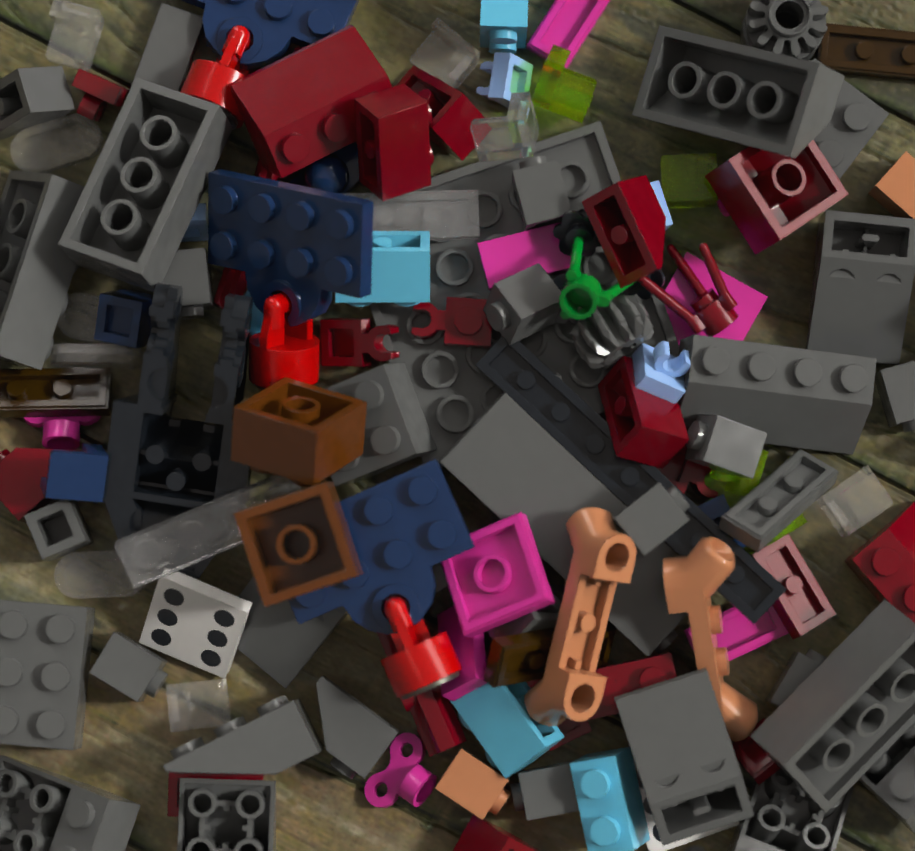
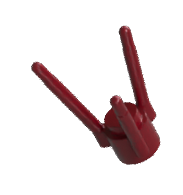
M701 243L699 250L717 293L713 288L706 291L673 244H669L666 248L676 266L698 296L690 303L694 310L693 313L649 277L645 276L638 280L640 285L682 318L694 334L703 330L706 336L712 337L738 318V314L733 309L738 304L729 293L716 261L706 243Z

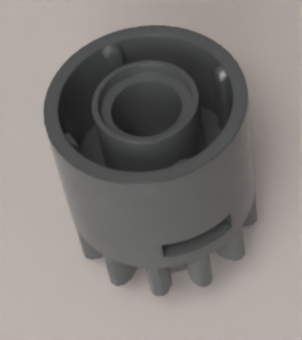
M752 0L740 29L741 45L810 61L828 29L826 14L829 9L827 6L822 5L820 0ZM777 21L786 22L792 29L782 27Z

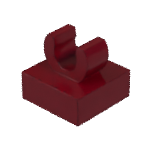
M80 68L72 83V86L86 92L76 113L100 122L107 102L122 107L130 91Z

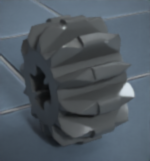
M618 295L611 300L608 307L597 306L595 312L590 317L583 320L579 319L578 323L574 325L571 334L576 350L591 369H607L612 364L617 363L622 356H632L642 343L646 344V341L651 339L654 331L649 319L650 315L634 295Z

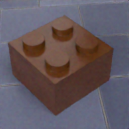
M285 377L233 407L231 460L247 465L252 471L257 473H273L288 478L293 484L298 486H315L363 454L367 401Z
M324 482L233 513L264 607L364 574L333 482Z

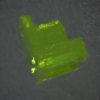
M553 45L543 65L530 104L583 123L593 100L597 81L565 68L571 51Z
M717 153L663 155L661 157V188L668 209L715 207L719 198L705 178V175L717 168Z

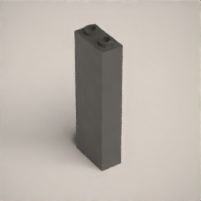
M502 392L439 460L501 520L519 512L524 513L527 516L539 555L566 581L574 552L566 527V523L571 515L585 507H598L609 511L614 519L627 508L505 392ZM615 523L617 532L624 534ZM664 541L644 557L636 550V561L630 584L617 582L608 618L647 657L654 650L658 654L662 653L678 635L674 628L688 616V612L668 613L663 579V558L679 555Z

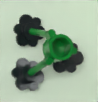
M575 210L564 213L561 223L554 227L553 235L559 239L560 251L563 254L570 255L571 260L567 273H560L554 279V283L561 291L559 297L561 310L555 323L563 324L570 320L571 323L576 325L579 319L583 320L590 317L595 312L597 306L608 307L611 300L621 293L626 296L637 294L643 300H647L653 295L640 285L638 281L623 288H620L619 283H616L605 291L602 290L599 281L593 276L582 274L580 271L582 255L587 257L594 255L596 247H601V244L588 215L583 216L582 213ZM661 269L647 275L658 286L662 287L664 285L665 275Z

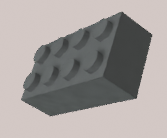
M137 77L135 78L58 243L60 248L75 264L151 292L155 291L157 283H163L207 187L209 172L214 171L233 130L232 124L221 107Z

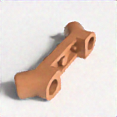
M598 507L579 509L571 515L566 523L574 550L544 677L530 688L524 697L530 717L546 726H558L566 718L576 722L585 721L598 710L607 677L596 673V668L617 582L630 584L636 561V548L632 539L627 535L617 532L612 514Z
M703 537L688 555L663 558V579L668 613L688 612L697 670L706 667L729 738L732 742H738L746 739L751 734L758 722L759 714L755 702L723 680V676L730 674L727 647L718 648L716 634L723 633L722 613L720 605L712 606L710 598L734 570L735 558L731 548L716 537Z

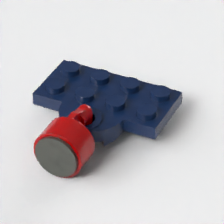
M181 0L204 9L202 23L206 44L217 59L215 62L203 59L193 61L180 92L219 105L232 124L233 130L242 127L244 120L229 84L249 75L253 69L263 68L282 59L291 43L306 47L349 26L359 0Z
M218 169L209 172L208 263L244 271L249 294L253 298L255 306L263 314L260 333L254 334L249 338V380L256 387L263 390L285 377L314 385L319 381L320 340L313 335V318L326 313L332 302V292L356 298H362L371 294L374 201Z
M434 459L340 501L364 574L288 600L299 625L343 606L352 620L368 631L390 634L398 652L380 661L396 698L401 696L403 700L459 676V670L463 669L447 632L444 631L431 637L423 619L434 602L436 581L432 566L475 547L438 460Z

